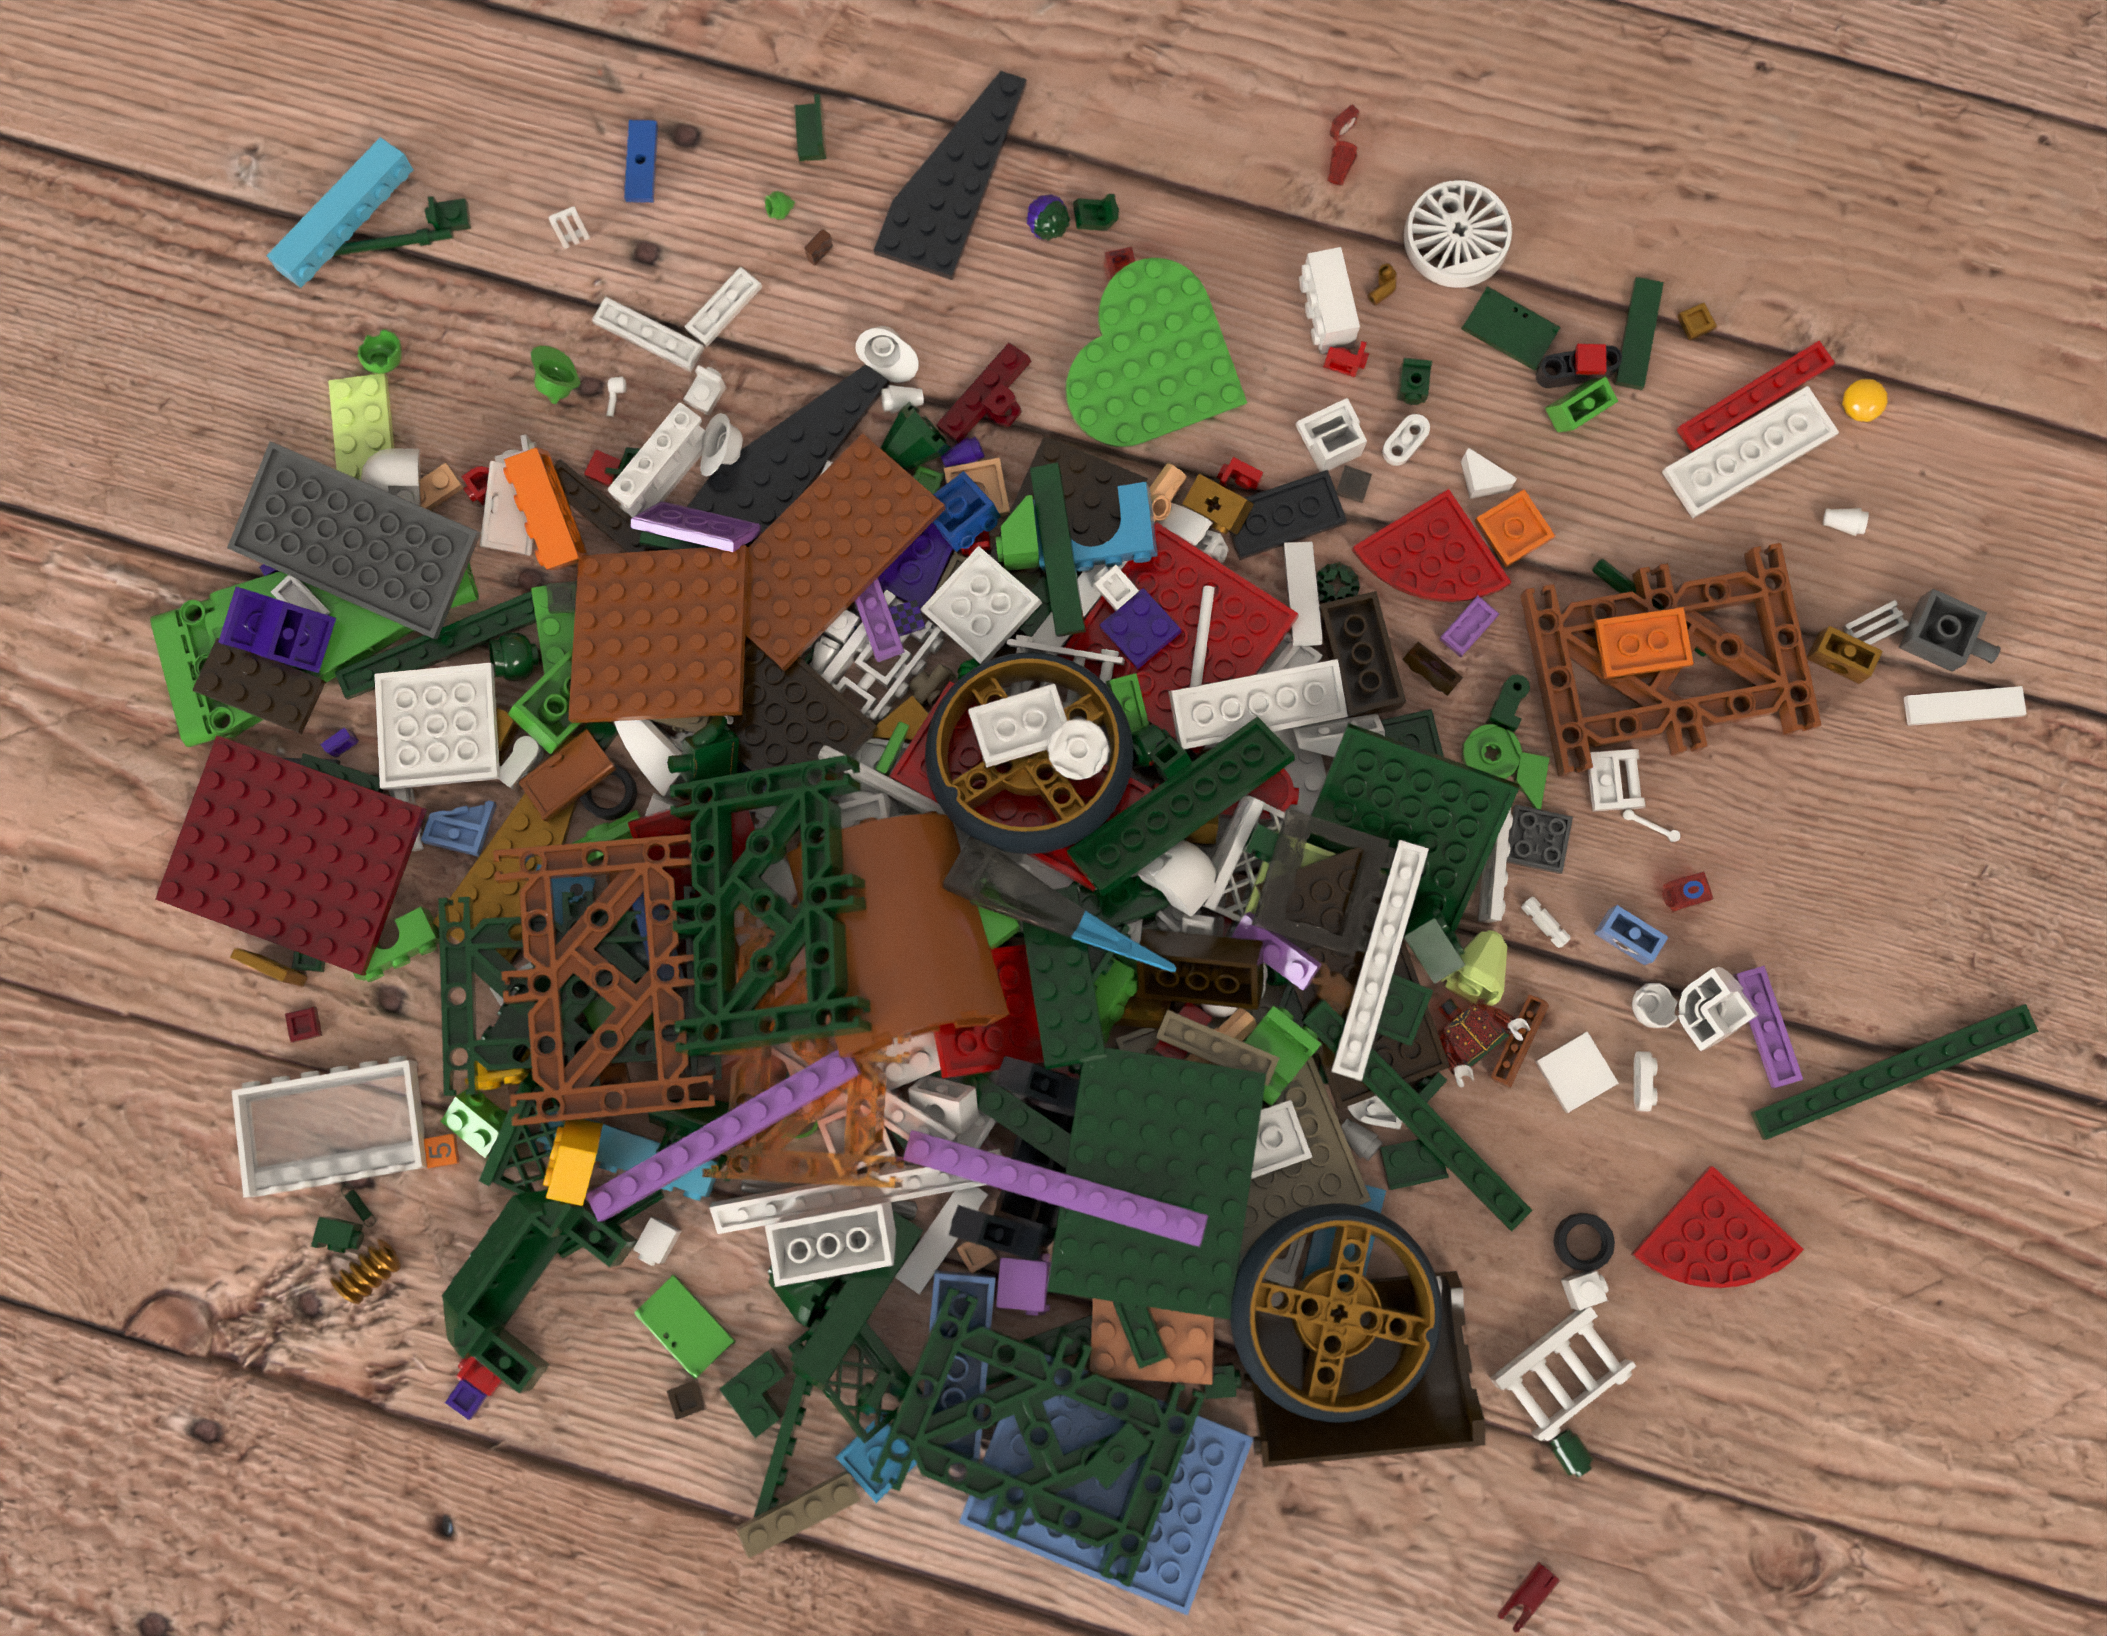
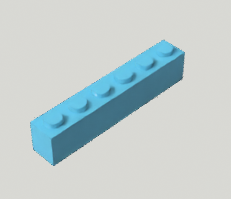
M380 137L268 253L267 258L276 270L300 288L307 281L311 280L324 263L333 257L334 253L343 243L352 237L353 233L363 222L371 217L372 213L383 201L390 197L391 193L414 170L405 154Z
M557 1111L551 1112V1113H548V1114H549V1115H555V1114L557 1113ZM548 1122L550 1128L562 1125V1122ZM603 1124L595 1161L601 1162L599 1168L616 1173L617 1168L627 1171L657 1154L656 1150L661 1142ZM546 1136L537 1138L536 1141L544 1143V1150L551 1149ZM711 1159L661 1189L672 1192L673 1187L685 1190L683 1196L698 1201L701 1200L702 1196L710 1197L717 1178L712 1175V1172L718 1161Z

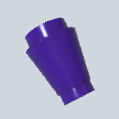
M975 436L971 439L969 437L965 438L949 449L941 458L947 468L978 462L980 459L985 458V455Z

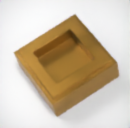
M1705 302L1680 312L1677 316L1689 341L1709 333L1717 327Z

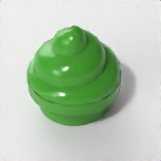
M774 191L771 195L765 197V207L768 216L777 220H782L785 216H788L795 204L794 200L781 191Z

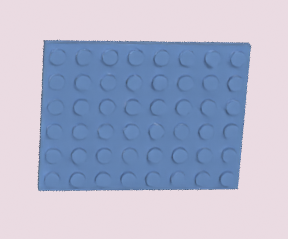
M1044 1353L1046 1361L1049 1363L1051 1355ZM1065 1368L1057 1370L1054 1375V1381L1059 1384L1067 1382L1070 1378V1371ZM1084 1369L1082 1375L1090 1371ZM1117 1392L1111 1398V1405L1113 1407H1121L1126 1402V1394L1123 1392ZM1062 1394L1042 1402L1063 1454L1082 1447L1087 1441L1098 1440L1114 1433L1126 1423L1124 1420ZM1155 1398L1160 1409H1162L1164 1401ZM1012 1415L997 1422L982 1461L1018 1475L1034 1468V1464L1016 1419ZM1200 1415L1197 1416L1130 1587L1122 1585L1120 1580L1116 1578L1117 1572H1124L1128 1558L1120 1554L1116 1556L1110 1568V1572L1114 1574L1112 1580L1101 1576L1098 1567L1108 1544L1096 1548L1036 1523L1030 1508L1025 1513L1015 1540L1004 1535L1007 1525L1010 1526L1014 1514L1013 1510H1009L1006 1507H1002L996 1519L998 1523L995 1531L987 1529L984 1521L995 1495L985 1500L969 1495L959 1519V1524L1188 1615L1247 1458L1253 1437ZM1173 1416L1168 1421V1429L1172 1431L1178 1430L1182 1425V1417ZM1042 1427L1033 1429L1030 1439L1034 1442H1041L1046 1437V1429ZM1093 1451L1092 1453H1090L1089 1456H1088L1087 1461H1088L1097 1451ZM1142 1456L1138 1457L1108 1489L1095 1477H1092L1059 1493L1119 1517ZM1148 1476L1144 1482L1145 1488H1155L1159 1483V1476ZM1011 1487L1007 1491L1006 1497L1011 1501H1016L1021 1498L1023 1490L1020 1487ZM1075 1510L1068 1511L1063 1521L1066 1524H1074L1078 1521L1080 1514ZM1133 1534L1125 1535L1121 1540V1546L1124 1548L1132 1547L1136 1542V1536Z

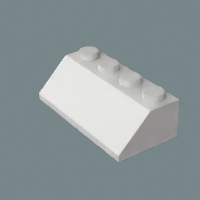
M891 1201L765 1225L775 1287L894 1265L896 1228Z

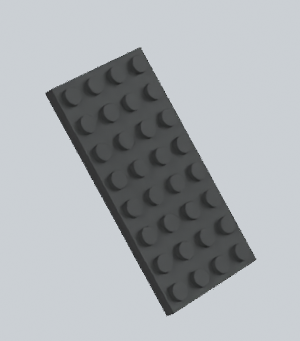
M270 441L227 548L433 639H438L481 532Z

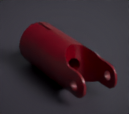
M1538 1561L1500 1609L1497 1615L1498 1619L1505 1618L1512 1608L1523 1604L1522 1615L1513 1626V1632L1518 1633L1561 1580Z

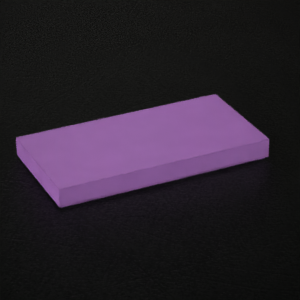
M662 501L631 518V528L731 552L736 551L741 545H745L761 535V525Z

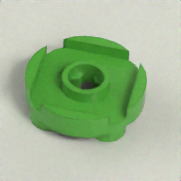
M1487 724L1476 728L1462 745L1463 764L1504 779L1509 778L1515 772L1522 754L1521 745L1516 735L1510 730H1505L1494 724ZM1490 746L1492 750L1497 749L1499 751V754L1495 756L1496 761L1485 757L1486 747Z

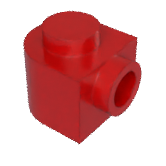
M478 466L461 477L467 484L463 489L471 501L475 502L478 500L483 506L486 499L489 468Z

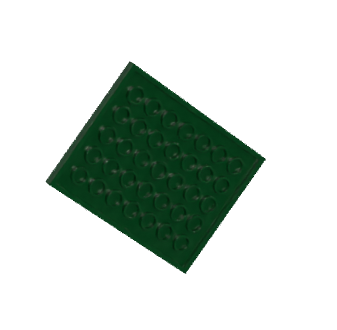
M1106 1048V1058L1082 1062L1065 1174L1209 1216L1201 1246L1199 1247L1059 1206L1046 1290L1061 1294L1230 1320L1232 1296L1237 1277L1267 1073Z

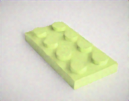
M385 373L328 380L336 469L360 480L362 468L369 457L379 450L394 448L388 377Z

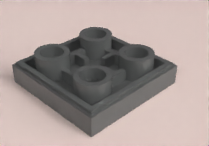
M1514 805L1512 812L1513 823L1508 837L1510 854L1506 863L1562 874L1573 817Z

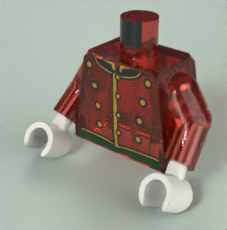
M1450 997L1438 1007V1010L1448 1020L1438 1030L1439 1038L1450 1066L1448 1069L1455 1075L1459 1087H1464L1463 1080L1461 1079L1462 1076H1469L1474 1081L1471 1068L1511 1035L1508 1031H1511L1514 1037L1520 1041L1524 1038L1517 1032L1518 1029L1523 1027L1529 1031L1531 1030L1524 1019H1516L1502 1009L1484 1003H1471L1461 1010Z

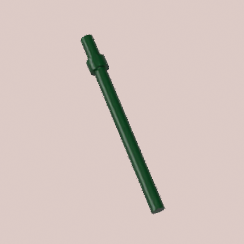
M451 227L430 230L429 228L417 229L416 233L343 243L333 256L414 244L427 246L432 245L434 241L453 239L454 235Z

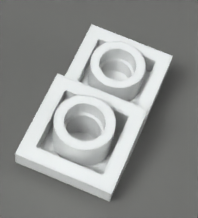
M1171 503L1169 515L1163 520L1156 521L1195 546L1204 538L1206 531L1212 524L1204 516L1174 503Z

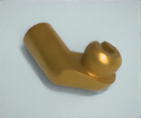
M1386 263L1379 267L1378 287L1367 295L1369 301L1374 306L1396 290L1397 274L1391 264Z

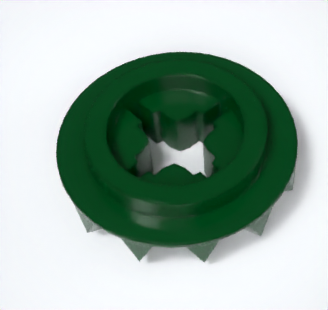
M1340 562L1327 564L1316 575L1318 599L1322 603L1358 595L1360 589L1358 575L1355 574L1351 566L1343 565ZM1339 575L1340 583L1347 586L1341 587L1337 595H1335L1334 586L1329 585V582H1333L1336 576Z

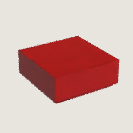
M1577 344L1575 347L1576 374L1604 375L1606 373V344Z
M596 449L584 475L591 480L610 487L613 483V477L604 473L605 468L619 469L622 460Z

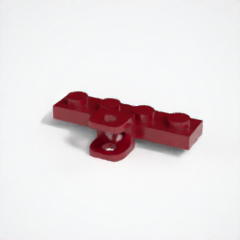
M1008 342L936 424L938 430L956 443H960L986 413L997 424L1004 427L1011 426L1022 413V409L1016 402V397L1009 387L1032 362L1029 355ZM1008 409L1012 410V413L1009 416H1003L1006 414Z

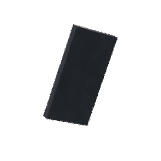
M1325 470L1245 497L1254 506L1239 533L1235 534L1231 531L1229 533L1239 560L1284 546V543L1295 542L1346 525L1347 519L1329 471Z

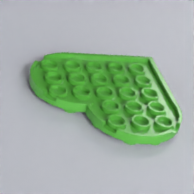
M1164 258L1138 260L1117 272L1106 286L1099 304L1098 324L1101 336L1088 343L1078 353L1067 375L1066 401L1071 416L1078 427L1090 438L1108 446L1131 447L1247 404L1209 296L1198 277L1185 266Z

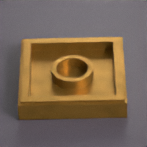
M234 948L230 958L285 983L303 987L308 978L306 977L307 975L252 951Z

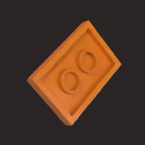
M1684 607L1599 619L1594 622L1604 679L1694 665Z

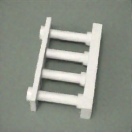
M1016 635V639L1008 638L1007 645L1017 648L1016 653H1028V650H1034L1055 656L1074 657L1073 662L1083 667L1085 659L1102 662L1100 679L1105 684L1107 680L1112 678L1114 664L1124 666V658L1118 657L1119 652L1114 650L1102 649L1101 654L1033 643V637ZM1023 682L1012 683L1010 691L1006 692L1007 696L1011 697L1021 694ZM1040 682L1039 688L1051 685L1052 683ZM1068 689L1067 700L1063 702L1062 706L1063 710L1079 699L1078 693ZM1077 716V717H1074V718L1072 719V720H1075V719H1083V720H1086L1084 717H1081V716Z
M1591 1307L1574 1311L1490 1377L1498 1389L1503 1391L1507 1388L1508 1391L1512 1390L1538 1424L1539 1427L1531 1432V1434L1539 1441L1543 1439L1549 1441L1558 1435L1561 1431L1559 1427L1613 1384L1617 1383V1385H1620L1632 1376L1630 1371L1636 1367L1634 1362L1628 1359L1619 1362L1593 1328L1592 1320L1598 1317V1315ZM1577 1332L1579 1335H1584L1610 1369L1608 1373L1595 1381L1569 1347L1570 1342L1568 1339ZM1553 1351L1560 1353L1586 1387V1390L1573 1400L1545 1365L1547 1362L1545 1357ZM1529 1370L1535 1371L1563 1407L1549 1419L1521 1383L1523 1381L1521 1376Z

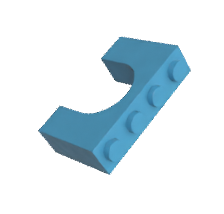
M1147 482L1118 486L1121 522L1118 531L1108 542L1095 547H1087L1072 540L1077 571L1093 570L1094 565L1120 566L1123 561L1134 560L1135 563H1144L1150 561L1151 557L1158 556L1151 492ZM1033 499L1039 564L1044 573H1046L1035 499Z

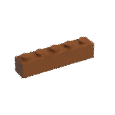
M1530 994L1528 995L1518 1018L1524 1019L1531 1030L1529 1031L1523 1027L1518 1029L1517 1032L1524 1038L1520 1041L1511 1032L1491 1075V1079L1494 1082L1511 1089L1549 1007L1545 1000Z

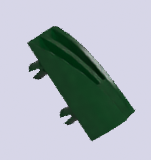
M671 1099L669 1101L679 1103L683 1099ZM690 1099L691 1101H709V1099ZM715 1100V1106L648 1112L649 1123L666 1129L656 1153L667 1148L669 1144L672 1145L678 1142L683 1136L686 1137L740 1106V1104ZM777 1122L722 1153L712 1175L718 1178L723 1168L727 1166L724 1181H730L739 1158L761 1165Z

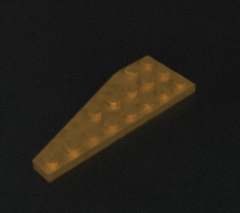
M571 734L554 753L574 739L575 736ZM525 793L449 900H454V906H448L450 922L463 921L464 904L458 903V897H471L473 899L474 928L484 918L521 917L519 891L528 881L498 884L495 881L494 873L503 871V874L520 871L519 859H502V862H494L493 850L565 844L570 829L569 824L578 801L576 800L552 820L546 822L541 819V814ZM533 856L528 859L526 864L527 870L536 871L537 865H542V858ZM439 914L437 915V917L435 918V920L432 922L433 924H435V925L438 926V927H439ZM521 925L515 926L511 930L512 940L520 941L523 939ZM460 928L454 929L450 933L459 942H462L465 936L463 929ZM522 949L496 951L512 964Z

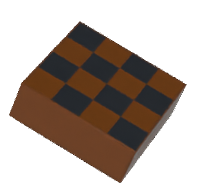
M821 229L804 247L807 260L814 266L833 247L831 235L824 229Z

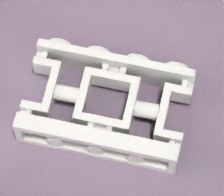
M678 403L608 488V492L614 496V499L621 503L619 508L631 518L661 501L664 502L703 453V439L706 431L699 426L702 419L684 404Z
M886 590L884 592L889 608L903 604L890 591ZM928 620L925 624L926 629L900 636L902 644L911 635L923 645L911 661V653L904 649L905 653L899 654L901 656L888 675L884 677L866 664L873 654V650L864 624L861 622L821 676L839 693L842 694L848 688L864 699L866 704L860 711L877 725L879 721H882L892 712L893 708L890 706L897 698L902 699L909 690L908 683L912 677L923 672L927 665L925 660L930 653L935 654L944 643L942 639L944 636L943 631L938 626L935 627ZM854 661L855 665L866 673L857 685L843 676ZM875 680L889 689L877 706V699L866 692Z

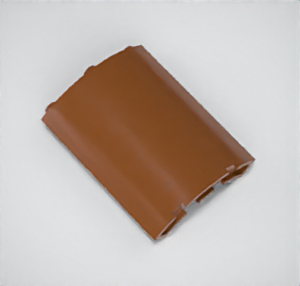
M929 811L924 814L896 816L879 820L875 817L863 819L858 825L842 829L843 872L840 875L852 873L865 880L864 889L854 887L843 890V899H848L850 895L866 899V910L835 915L846 928L848 992L843 998L859 996L870 1000V1012L864 1013L863 1009L858 1008L848 1011L847 1016L848 1022H853L854 1016H861L862 1020L871 1023V1032L835 1036L839 1056L862 1058L874 1051L894 1044V1037L909 1032L913 1038L937 1032L940 1030L939 1025L954 1023L955 1028L988 1026L1009 1015L954 824L948 816L938 814L937 811ZM824 836L819 837V843L823 840ZM801 842L797 844L796 849L786 854L799 904L803 900ZM827 891L822 895L821 903L826 899ZM829 951L824 956V963L829 959ZM831 1012L829 1013L830 1021H831V1019H832V1013H831Z

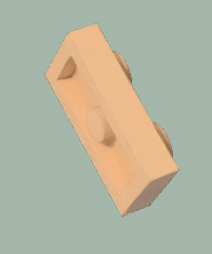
M444 463L420 479V503L422 507L432 510L464 488L447 463Z

